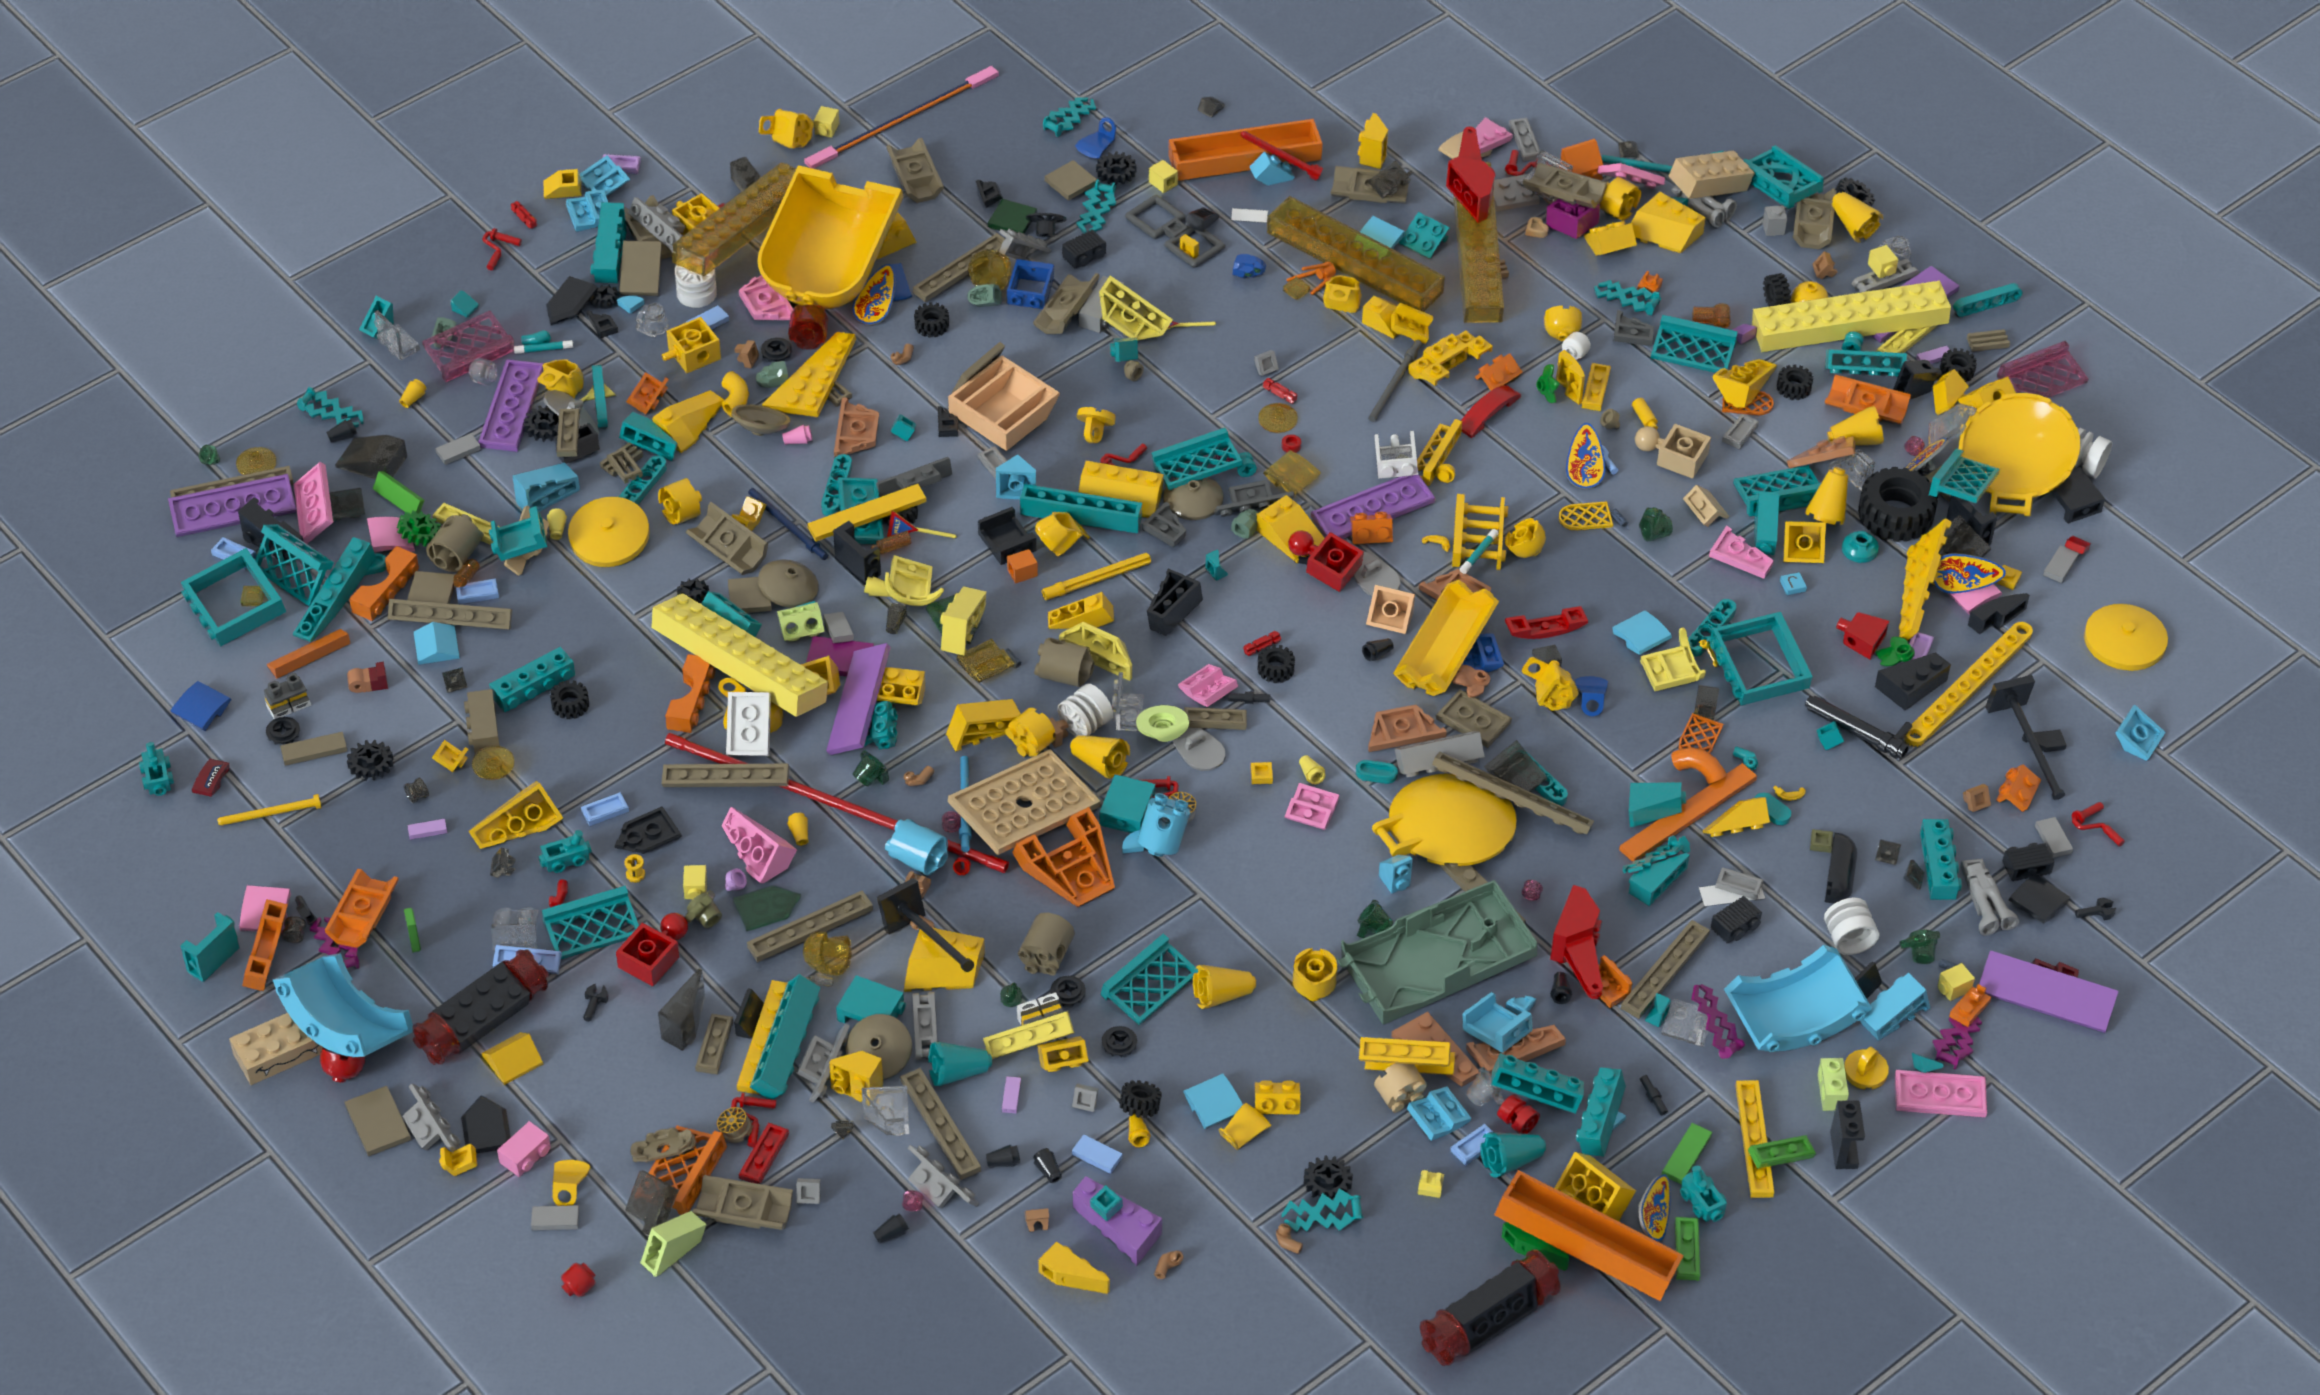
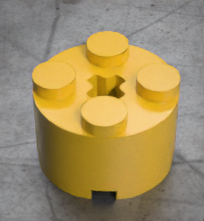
M1618 176L1611 183L1607 182L1603 199L1599 203L1600 209L1624 221L1632 215L1631 209L1638 206L1641 190L1636 185Z
M688 478L659 489V504L663 503L665 508L662 510L663 515L671 524H680L700 516L702 496L698 490H694Z
M1032 707L1026 709L1011 721L1005 730L1007 737L1013 741L1018 753L1023 757L1026 755L1036 756L1055 741V737L1053 738L1055 729L1051 721L1045 714L1036 713L1035 710L1037 709Z
M1309 948L1301 951L1296 956L1293 966L1292 983L1296 991L1302 996L1307 997L1310 1001H1318L1320 998L1331 994L1336 987L1337 962L1335 957L1324 949L1317 951Z

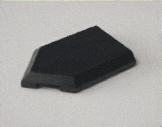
M569 276L546 304L550 324L559 323V320L567 317L569 319L577 317L597 292L598 287L592 283Z
M663 806L625 822L619 839L615 843V848L644 854L682 837V834Z
M482 1095L461 1116L465 1146L472 1144L476 1148V1154L498 1150L511 1138L506 1109Z

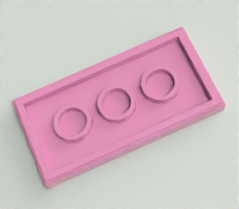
M321 462L293 484L299 532L306 544L333 523L326 465Z
M1906 1070L1895 1071L1896 1111L1986 1118L1985 1076L1923 1073Z

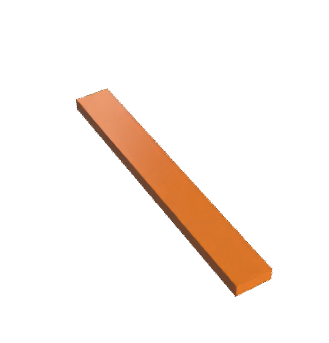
M1743 763L1728 772L1724 778L1710 784L1688 799L1686 804H1682L1681 813L1658 819L1621 844L1619 850L1631 861L1641 859L1646 853H1650L1666 842L1670 836H1675L1755 782L1757 775Z

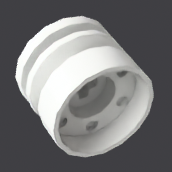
M695 256L685 258L676 265L677 298L682 304L692 308H700L709 305L715 300L717 296L715 267L711 261Z
M2079 428L2080 453L2074 468L2080 467L2083 464L2082 470L2084 473L2096 479L2107 462L2113 442L2099 436L2092 443L2093 433L2088 432L2086 434L2085 429Z
M1092 684L1082 686L1074 693V696H1069L1066 700L1062 701L1058 705L1057 710L1059 718L1061 720L1064 719L1069 724V727L1066 729L1075 737L1078 735L1089 736L1097 730V727H1102L1113 718V710L1109 700L1100 689Z
M1843 899L1833 904L1825 912V923L1839 953L1843 955L1859 954L1874 946L1878 941L1879 931L1872 919L1866 901L1863 899Z

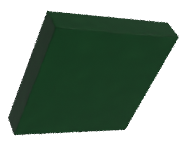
M1002 199L988 221V228L999 231L1000 229L1006 231L1012 229L1017 233L1025 234L1031 224L1025 217L1029 214L1037 213V208Z

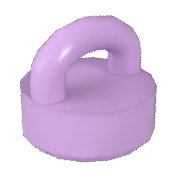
M736 868L727 872L725 882L727 891H738L746 886V876L740 869Z

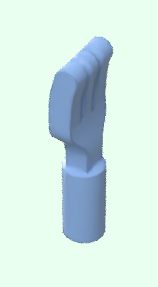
M1602 445L1605 466L1611 474H1616L1618 468L1609 459V452Z

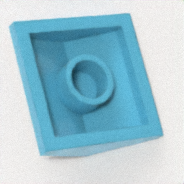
M431 622L414 631L418 665L460 659L455 625Z
M2136 705L2132 706L2115 732L2124 751L2144 760L2150 758L2166 733Z

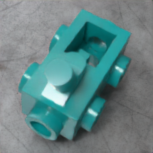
M882 701L875 704L872 715V728L869 729L870 734L866 737L864 747L872 742L876 744L879 750L895 747L897 741L896 720L898 715L896 709L892 708L891 702Z
M149 742L146 744L147 751L141 752L143 761L139 762L141 774L146 775V777H142L144 790L149 789L150 795L162 796L171 790L170 784H174L172 771H167L168 768H171L169 756H164L162 748L155 749L154 742Z
M576 830L573 836L540 846L541 855L538 858L541 867H546L548 873L552 871L560 873L568 866L584 865L587 860H590L589 853H592L589 841H584L583 832Z
M1694 1166L1692 1172L1688 1173L1682 1180L1681 1196L1685 1201L1690 1200L1693 1204V1212L1697 1218L1702 1217L1705 1222L1709 1220L1717 1222L1724 1216L1727 1200L1715 1188L1711 1177L1707 1176L1700 1166Z

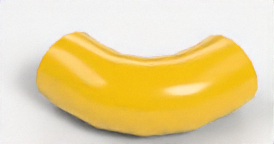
M730 371L722 379V387L730 393L722 402V407L732 417L731 412L735 406L747 405L749 390L746 381L737 373Z

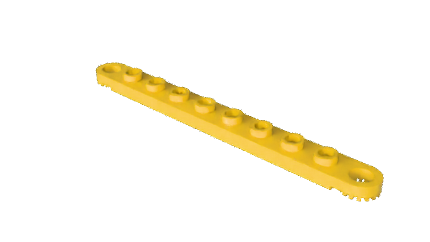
M2017 622L2004 633L1912 723L1913 727L1904 737L1906 743H1909L1910 746L1913 745L1912 747L1922 746L1928 738L1939 730L2030 640L2033 632L2031 625L2026 622ZM2024 629V631H2026V634H2021L2018 632V630ZM1914 733L1916 735L1917 733V735H1919L1920 738L1916 739L1911 737L1910 735H1913Z

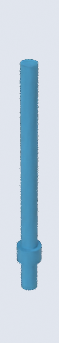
M967 756L960 758L961 790L969 787V758ZM961 817V828L959 829L961 850L968 852L970 850L972 830L969 824Z

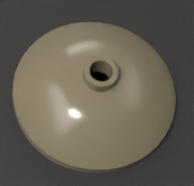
M738 405L731 412L733 419L739 425L757 436L773 434L786 429L790 425L788 415L766 406Z
M1176 477V478H1174V479H1173L1172 481H1170V482H1173V481H1175V480H1178L1179 478ZM1210 477L1198 481L1191 480L1188 484L1168 490L1166 487L1164 490V503H1169L1170 510L1177 517L1187 520H1201L1214 515L1216 507L1222 505L1223 491L1220 485Z
M781 559L771 561L762 567L758 576V586L763 595L775 604L784 607L794 608L812 602L819 588L818 580L814 573L805 565L793 560Z
M875 1014L862 1019L853 1027L847 1038L846 1055L864 1051L882 1058L884 1080L895 1076L906 1066L912 1052V1039L908 1029L900 1020L886 1014ZM875 1040H879V1044L873 1047L872 1043Z

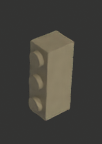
M492 689L467 692L468 701H464L465 713L470 714V717H466L467 730L471 729V732L468 733L469 745L474 746L475 753L500 750Z

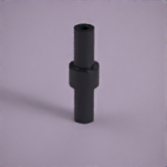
M1245 691V694H1228V701L1245 702V704H1254V702L1270 703L1271 700L1270 694H1254V692Z
M1643 1075L1639 1080L1647 1092V1098L1650 1103L1655 1105L1661 1116L1666 1115L1668 1110L1661 1099V1093L1658 1088H1654L1649 1077Z

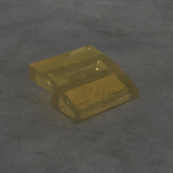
M1290 450L1265 470L1263 474L1276 487L1281 485L1287 492L1293 491L1295 497L1318 478L1321 472L1305 458Z
M992 638L967 650L965 655L958 654L956 659L962 668L978 683L1014 666L1013 661L1005 650H1000Z

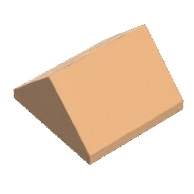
M1375 585L1366 625L1406 634L1414 613L1415 594Z

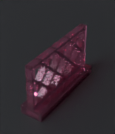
M487 311L422 341L423 347L442 372V378L445 382L514 351V339L511 335H507L491 311ZM489 318L492 325L491 327L481 325V322ZM471 327L476 330L473 335L464 333V329ZM479 329L488 331V338L477 336ZM492 332L501 334L503 337L499 340L490 339ZM450 335L459 336L457 343L448 341L447 337ZM462 337L472 339L471 345L461 344ZM475 340L486 343L482 348L474 347ZM433 343L442 344L440 350L432 349L430 345ZM444 346L455 347L454 353L444 352ZM458 348L469 350L468 354L464 356L457 355ZM444 356L452 359L451 362L443 365L440 358Z
M2066 340L2002 364L1996 376L1998 379L2009 377L2016 393L2024 391L2046 398L2085 384L2089 380L2068 351L2070 346ZM2066 358L2069 362V366L2060 364L2058 362L2060 359ZM2048 365L2054 367L2053 372L2043 370L2042 368L2043 366ZM2057 368L2067 371L2066 377L2056 374ZM2027 372L2038 373L2037 379L2027 376ZM2070 373L2077 374L2080 379L2069 378ZM2040 376L2051 377L2050 383L2039 380ZM2011 378L2022 379L2021 385L2013 383ZM2057 379L2065 383L2063 386L2053 384V381ZM2024 381L2034 383V389L2023 386ZM2041 385L2049 389L2047 392H2041L2037 390V387Z

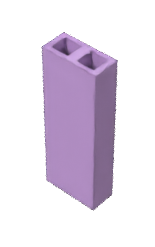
M1944 346L1919 353L1916 359L1928 360L1931 364L1940 362L1943 354L1947 353L1949 348Z
M445 819L408 825L410 840L446 834Z
M1006 1076L1002 1112L1017 1113L1021 1078Z

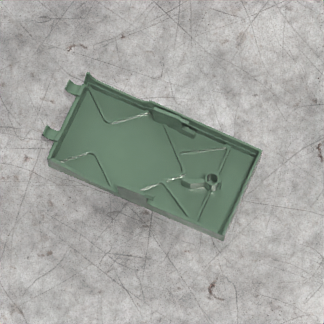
M1493 880L1398 918L1390 928L1350 944H1346L1342 940V958H1336L1342 968H1347L1363 993H1358L1362 1001L1370 1004L1381 1023L1385 1025L1536 957L1538 942L1499 885Z

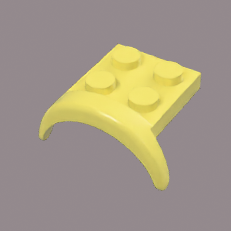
M893 556L890 578L889 572L885 574V587L888 594L903 604L912 606L928 605L937 600L944 592V589L940 588L938 591L930 594L933 566L899 556Z
M1685 628L1679 629V647L1641 656L1640 662L1654 691L1699 681L1705 677L1706 670H1700L1696 664Z

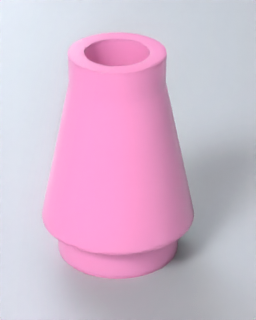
M803 424L793 430L782 433L785 445L808 444L809 441H813L809 425L804 426Z

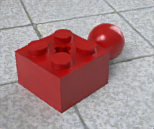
M1304 530L1292 533L1288 540L1289 549L1293 554L1297 556L1310 555L1306 573L1338 592H1341L1362 566L1364 551L1332 532H1329L1319 546L1314 544L1311 534Z
M669 913L663 917L660 923L661 932L641 923L616 951L618 968L654 987L679 958L678 941L676 940L683 938L688 930L686 918L679 913Z

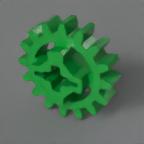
M412 510L411 514L405 512L404 515L400 516L397 528L398 534H402V539H409L408 543L413 542L416 546L421 543L426 547L427 543H430L440 529L441 524L436 523V518L431 519L430 514L425 515L423 511L417 514Z

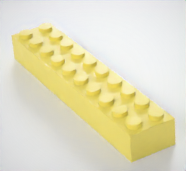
M1933 281L1753 309L1752 326L1757 327L1756 338L1761 352L1844 340L1845 335L1853 331L1860 333L1864 337L1878 333L1948 324L1951 306L1941 282Z
M682 593L653 607L651 628L693 654L698 655L709 664L753 691L771 693V702L795 717L826 703L828 681Z

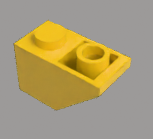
M578 169L559 170L543 181L544 199L582 196L581 177Z
M1955 369L1942 375L1933 386L1935 413L1937 415L1951 412L1956 407L1955 403L1958 402L1959 398L1965 396L1964 392L1969 387Z

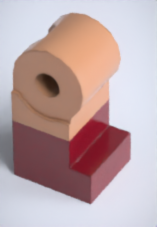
M384 661L377 662L376 667L354 668L347 673L348 687L351 692L360 693L388 689Z

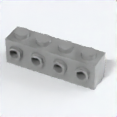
M1471 731L1395 748L1399 773L1406 774V777L1419 775L1418 771L1426 770L1427 773L1438 771L1437 767L1432 765L1439 752L1462 762L1466 761L1467 764L1479 762L1478 758L1484 757L1480 732Z

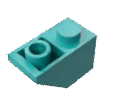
M1114 338V343H1110L1111 357H1114L1116 362L1138 359V339Z

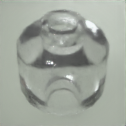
M477 358L470 364L469 377L473 382L490 385L497 379L498 370L494 362Z

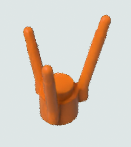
M1329 261L1302 267V270L1312 271L1289 277L1287 281L1316 274L1319 279L1324 281L1311 291L1310 294L1314 295L1326 285L1327 281L1331 280V277L1336 275V269Z

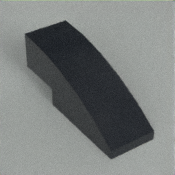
M2027 593L2014 594L1991 600L1971 611L1968 626L1979 634L1983 633L1993 624L2000 629L2027 609L2030 595Z

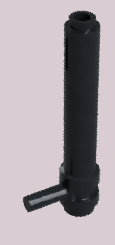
M1809 696L1806 700L1805 707H1807L1808 711L1829 722L1835 721L1838 727L1878 747L1879 751L1883 753L1888 752L1895 759L1899 758L1902 760L1906 756L1909 744L1903 738L1913 727L1910 722H1905L1897 734L1894 735L1872 726L1817 696Z

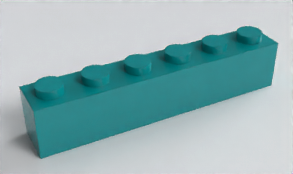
M1024 484L1020 496V515L1045 518L1053 512H1068L1074 520L1082 525L1138 533L1142 521L1141 502Z
M800 974L787 983L750 1084L751 1089L772 1100L779 1095L782 1096L787 1090L788 1084L786 1083L788 1077L794 1071V1060L801 1051L799 1046L806 1037V1027L813 1018V1007L819 1001L818 993L821 987Z

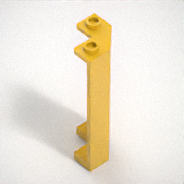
M1460 580L1447 584L1393 674L1406 687L1411 689L1416 687L1426 690L1428 695L1435 696L1446 692L1499 601L1487 589L1473 593Z

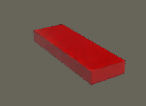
M768 1122L739 1172V1179L761 1184L786 1141L789 1129Z

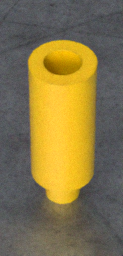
M1644 398L1635 399L1632 402V407L1644 427L1650 426L1657 430L1658 420Z

